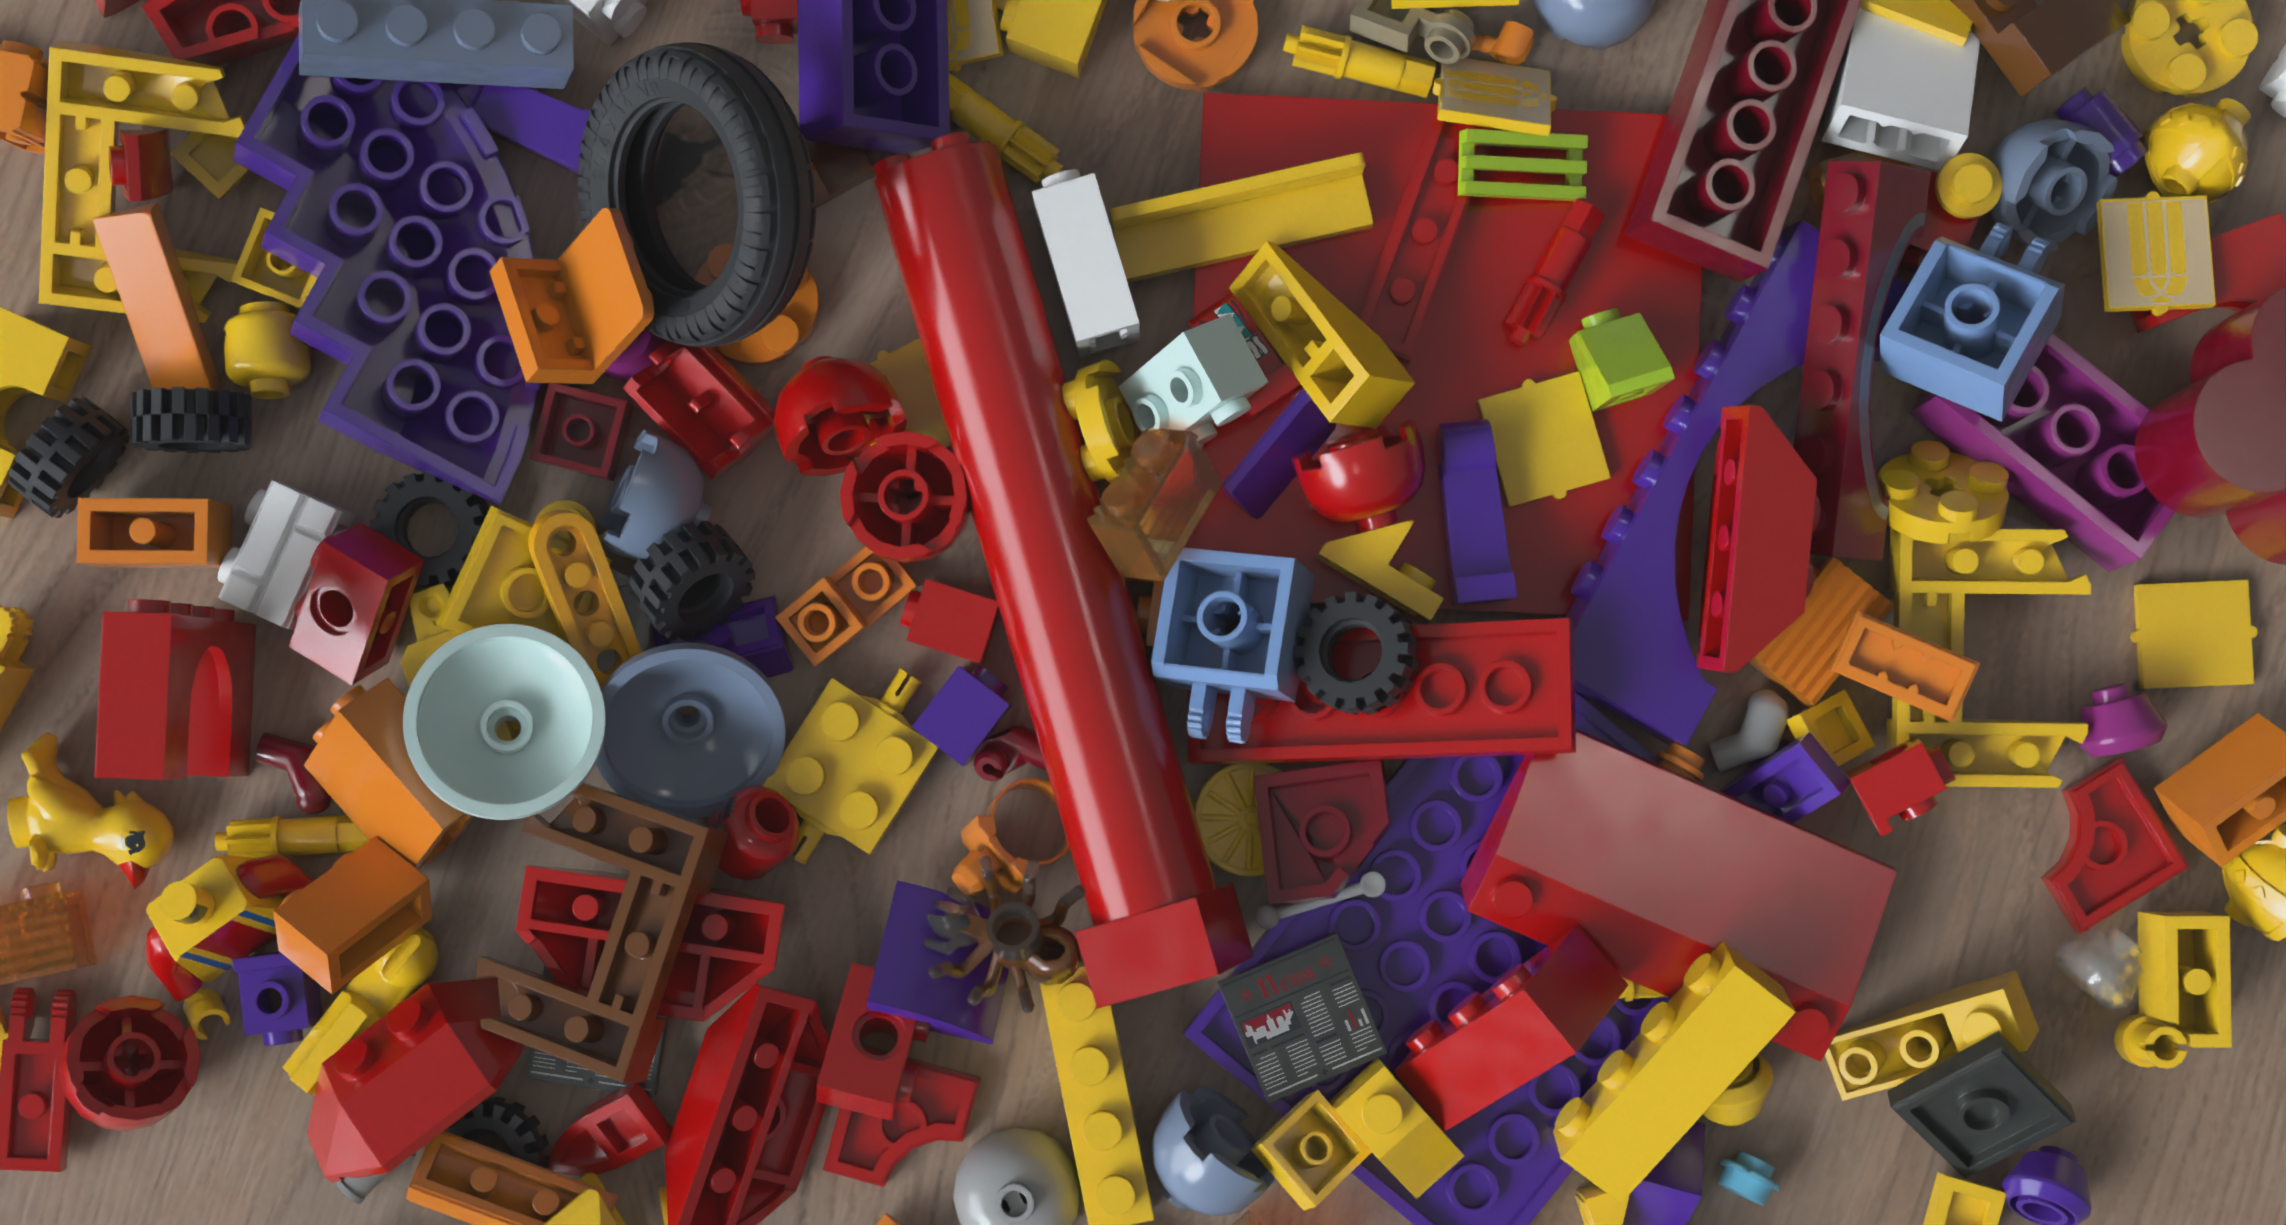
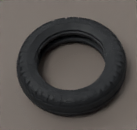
M695 42L662 45L641 53L619 68L605 84L592 106L581 141L580 151L583 154L579 155L578 185L581 186V190L578 191L581 220H585L586 224L583 226V230L601 209L614 208L619 209L622 213L628 233L632 237L647 288L653 297L654 316L645 329L662 339L694 347H714L734 343L751 336L771 323L785 309L803 279L813 247V243L810 240L814 239L816 226V207H813V202H816L813 170H809V165L812 163L804 135L799 133L801 128L795 114L779 89L758 67L747 59L714 45ZM685 105L697 109L710 122L719 135L731 162L737 190L738 220L733 248L723 271L708 286L698 283L689 276L673 256L661 230L655 205L654 167L658 146L670 119Z

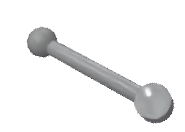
M1370 871L1363 874L1360 882L1346 885L1334 899L1295 903L1278 907L1263 904L1256 910L1255 920L1260 927L1272 929L1277 926L1280 919L1361 894H1365L1368 897H1378L1385 890V879L1378 872Z

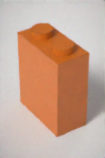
M387 677L368 691L361 685L352 688L332 705L330 711L334 717L314 734L313 739L317 745L305 762L304 767L369 841L376 836L416 869L420 870L452 847L474 816L455 809L442 801L426 786L416 772L409 758L403 734V713L406 697Z

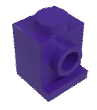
M280 951L232 959L233 971L238 972L244 1035L263 1034L264 1046L303 1041V1029L315 1026L323 1016L319 983ZM269 988L276 989L282 996V1006L278 1011L271 1010Z

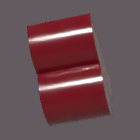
M2285 286L2215 324L2201 337L2191 359V385L2157 402L2142 419L2135 440V459L2139 474L2147 489L2160 503L2179 514L2190 517L2207 518L2226 514L2233 532L2246 548L2262 559L2286 565Z

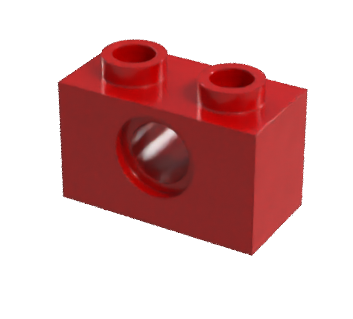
M362 522L335 536H327L320 542L312 555L310 564L314 571L307 592L301 597L294 610L297 623L289 647L351 685L387 665L396 644L424 560Z
M852 962L817 1081V1102L892 1121L897 1101L906 1104L910 1103L919 1066L909 1064L908 1061L914 1040L926 1043L930 1031V1023L867 1009V1000L875 968ZM872 1032H884L895 1040L896 1046L886 1054L873 1055L867 1052L860 1042L866 1035Z

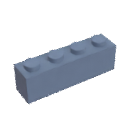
M300 0L299 75L564 89L574 70L573 5L497 0Z

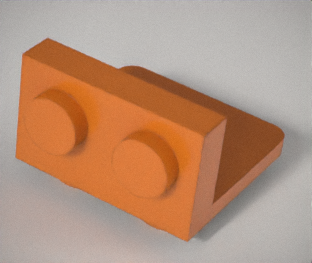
M601 209L558 260L501 257L489 271L526 383L593 384L648 326L654 316L653 297L647 288L634 250L632 237L628 233L619 209Z

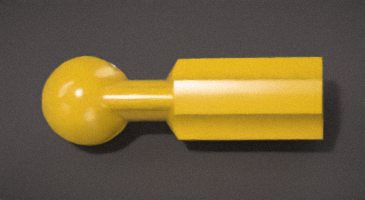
M420 927L352 979L349 985L342 990L282 1068L288 1073L292 1082L306 1093L315 1095L322 1062L390 1012L397 1004L410 997L419 985L432 976L438 963V949L433 936L428 931Z

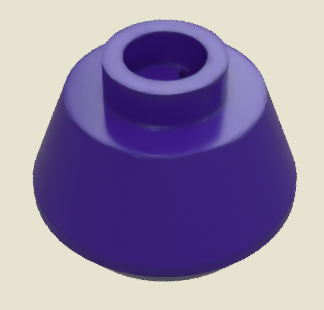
M2042 1146L2038 1151L2024 1154L2002 1181L2001 1191L2006 1193L2005 1200L2009 1208L2026 1220L2039 1225H2078L2090 1216L2092 1209L2087 1173L2077 1163V1157L2071 1152L2055 1146Z

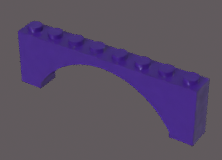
M1803 220L1782 229L1769 268L1756 274L1750 286L1743 284L1731 298L1724 312V317L1730 320L1720 340L1712 339L1699 355L1693 372L1700 376L1688 396L1685 394L1680 395L1671 406L1663 422V427L1669 430L1658 451L1651 449L1641 460L1632 478V482L1638 485L1627 507L1620 505L1612 513L1601 535L1607 541L1596 563L1590 560L1583 566L1571 587L1570 593L1576 596V599L1565 618H1570L1574 622L1575 691L1668 745L1671 742L1678 745L1688 744L1718 689L1704 681L1699 668H1697V663L1690 649L1680 615L1675 583V541L1679 512L1687 484L1700 455L1720 427L1722 407L1739 406L1765 384L1791 369L1804 365L1820 231ZM1895 276L1887 296L1877 336L1874 360L1877 362L1880 361V334L1909 286Z

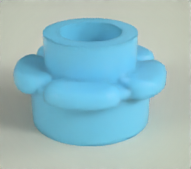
M1739 1151L1735 1161L1730 1159L1721 1160L1720 1164L1724 1166V1170L1717 1184L1764 1207L1772 1190L1780 1191V1185L1771 1179L1775 1168L1768 1163L1742 1151Z

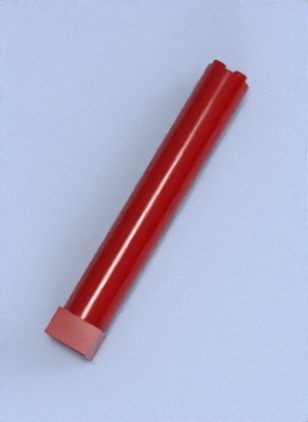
M956 132L933 140L930 143L931 152L913 158L909 154H898L879 160L873 165L876 174L874 185L951 447L958 466H961L965 475L971 515L1092 925L1076 931L1075 935L1098 1009L1220 975L1254 957V952L1233 882L1216 886L1097 482L1092 481L1088 476L1082 463L1081 446L1085 442L1079 421L1072 418L1064 403L1062 387L1067 381L998 149L989 140L970 143L967 132Z

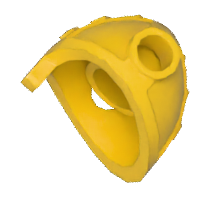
M2231 98L2221 99L2216 107L2188 103L2170 109L2141 131L2143 133L2142 137L2145 139L2144 146L2148 149V152L2145 154V162L2150 177L2164 197L2207 195L2209 206L2226 196L2235 186L2238 187L2243 182L2248 165V141L2243 128L2251 118L2250 112L2243 104Z
M2282 823L2275 828L2272 834H2267L2222 867L2224 885L2229 895V899L2224 905L2225 912L2235 921L2248 927H2254L2263 936L2272 941H2280L2286 937V824Z

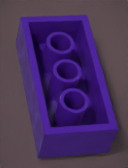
M798 0L799 125L801 128L800 133L804 135L805 140L897 154H909L929 148L933 140L950 134L947 0Z

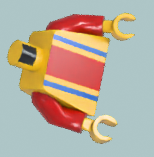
M222 854L213 857L183 880L169 884L162 894L150 902L146 908V913L154 925L147 933L146 961L174 1000H184L183 1011L198 1039H208L200 1022L208 1015H219L227 1026L230 1025V1017L220 994L213 989H200L203 982L211 983L233 967L232 959L249 956L277 936L273 910L278 908L291 892L299 888H305L315 881L291 860L282 855L273 854L252 858Z

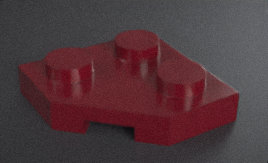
M1382 759L1254 776L1268 904L1280 906L1336 898L1392 826L1385 767Z

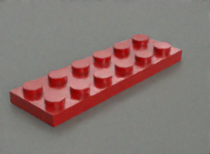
M1570 618L1411 625L1413 628L1411 632L1418 640L1419 651H1415V658L1420 662L1418 672H1412L1409 681L1413 683L1407 693L1402 690L1396 696L1399 700L1390 708L1384 705L1379 708L1378 713L1370 715L1363 712L1358 713V715L1348 714L1332 708L1316 698L1307 689V684L1299 677L1295 702L1256 697L1250 735L1243 744L1229 742L1227 739L1226 718L1230 694L1217 693L1213 724L1207 739L1192 738L1188 735V763L1193 765L1576 753L1574 622ZM1368 628L1350 629L1341 635L1332 653L1333 667L1338 675L1343 679L1356 681L1372 674L1381 661L1383 651L1381 640L1374 631ZM1188 690V713L1191 690Z

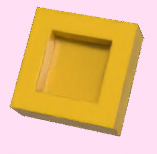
M192 131L170 153L178 163L219 201H222L251 172V170L233 161L235 145L239 137Z
M1845 689L1818 701L1815 706H1809L1787 719V724L1796 740L1810 732L1838 767L1875 746Z
M1937 1171L1923 1225H1998L2006 1193L1997 1188Z

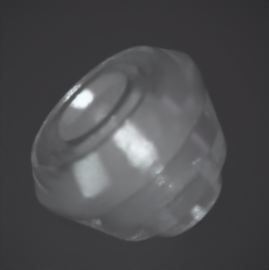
M2113 926L2105 933L2092 927L2057 946L2056 964L2085 993L2110 1010L2128 1007L2143 972V967L2136 960L2142 953L2141 949L2129 937Z

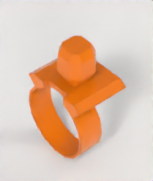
M1037 778L1017 780L997 794L987 807L985 816L977 815L961 830L962 843L970 852L954 868L951 877L965 895H976L986 888L982 874L989 870L995 873L997 883L1003 890L1015 894L1024 886V879L1033 878V871L1043 870L1065 855L1069 849L1066 834L1063 847L1056 857L1048 861L1037 862L1019 857L1014 858L1002 848L995 836L997 832L994 815L997 803L1004 794L1011 790L1030 789L1043 793L1056 804L1050 782Z

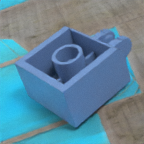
M1998 222L1994 225L1979 251L1942 236L1937 238L1880 334V372L2002 422L2062 316L2065 284L2039 275L2048 257L2051 242L2035 237L2025 249L2018 266L2001 260V257L2006 254L2010 246L2013 231L2012 227Z
M1170 546L1151 662L1155 678L1172 688L1191 690L1189 713L1187 715V730L1190 737L1207 739V736H1209L1213 724L1217 693L1230 694L1226 718L1227 739L1229 742L1242 744L1248 740L1256 697L1296 701L1299 681L1296 668L1300 667V664L1294 658V646H1300L1301 638L1296 635L1300 624L1307 626L1308 623L1307 614L1310 610L1315 575L1295 558ZM1241 616L1238 627L1232 633L1227 634L1225 632L1227 624L1237 623Z

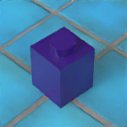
M980 664L977 665L972 673L964 667L958 666L913 724L912 728L960 765L967 766L985 739L990 736L1013 706L1002 697L1009 687Z

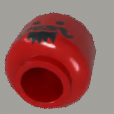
M760 785L744 787L731 795L712 812L706 823L730 832L718 868L729 876L742 880L759 879L765 876L793 853L800 839V823L794 808L781 794Z

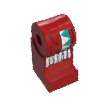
M1230 293L1187 322L1190 329L1228 314H1231L1268 381L1267 384L1247 398L1251 409L1243 415L1251 423L1295 394L1300 387V383L1286 363H1282L1240 301Z

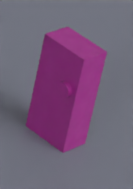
M2053 333L2002 422L1928 391L1924 393L1909 413L1961 455H1965L1978 462H1993L2003 466L2009 474L2007 483L2008 493L2052 528L2065 530L2068 535L2066 539L2107 572L2141 560L2176 513L2160 503L2151 494L2137 468L2135 459L2136 435L2142 419L2149 409Z

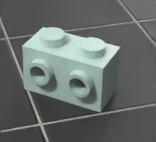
M1231 314L1182 332L1123 382L1119 389L1133 413L1137 426L1144 433L1156 454L1180 444L1183 452H1188L1208 442L1218 434L1213 425L1215 423L1217 426L1224 425L1250 410L1251 405L1247 398L1267 384L1268 381Z

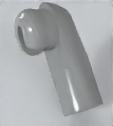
M1761 689L1754 692L1748 700V709L1740 732L1709 743L1719 772L1764 758L1777 750L1787 724V719L1789 718L1788 706L1777 692L1770 689Z

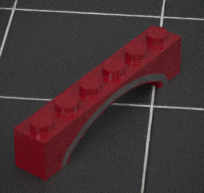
M1882 161L1828 162L1793 447L1817 479L1816 495L1820 501L1821 512L1818 526L1812 532L1810 554L1882 561L1890 496H1882L1873 458L1870 420L1873 361L1880 322L1895 273L1913 237H1923L1930 171Z

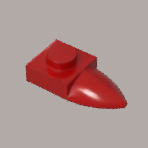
M633 1082L589 1105L582 1116L567 1127L553 1147L548 1168L557 1173L583 1176L588 1172L602 1174L612 1171L665 1145L670 1137L672 1127L640 1084Z

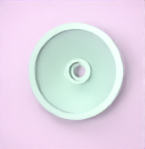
M520 624L482 626L464 632L443 644L425 661L417 672L408 691L403 713V734L406 749L416 772L426 786L442 801L453 808L476 817L494 820L530 817L542 813L568 798L586 780L595 766L603 746L606 728L603 695L599 683L587 662L575 649L557 636L535 627ZM507 721H514L521 726L520 734L511 741H504L497 737L498 727Z

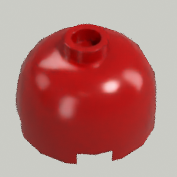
M821 356L805 363L801 370L794 374L781 390L777 400L774 425L777 440L787 463L790 460L795 462L800 474L805 476H830L845 473L850 462H855L854 457L861 455L871 444L876 443L875 439L884 434L905 431L907 419L888 379L874 366L859 359Z
M1411 419L1400 423V434L1391 436L1388 424L1379 425L1376 429L1368 428L1326 441L1329 452L1318 455L1319 458L1314 460L1311 459L1309 450H1303L1295 454L1291 458L1299 484L1307 500L1321 515L1333 521H1358L1361 532L1378 529L1398 521L1395 509L1410 502L1415 497L1423 484L1426 468L1424 448L1416 421Z
M910 431L884 434L875 439L877 443L865 449L856 462L851 461L846 468L840 489L843 519L852 529L857 540L880 557L903 563L932 559L952 547L967 527L971 511L964 472L961 466H958L955 454L931 436Z
M129 995L103 1001L95 1010L81 1018L64 1044L59 1074L65 1097L80 1116L101 1128L127 1132L156 1124L179 1108L197 1081L201 1053L194 1030L190 1025L185 1028L176 1016L163 1009L165 1004L157 999Z

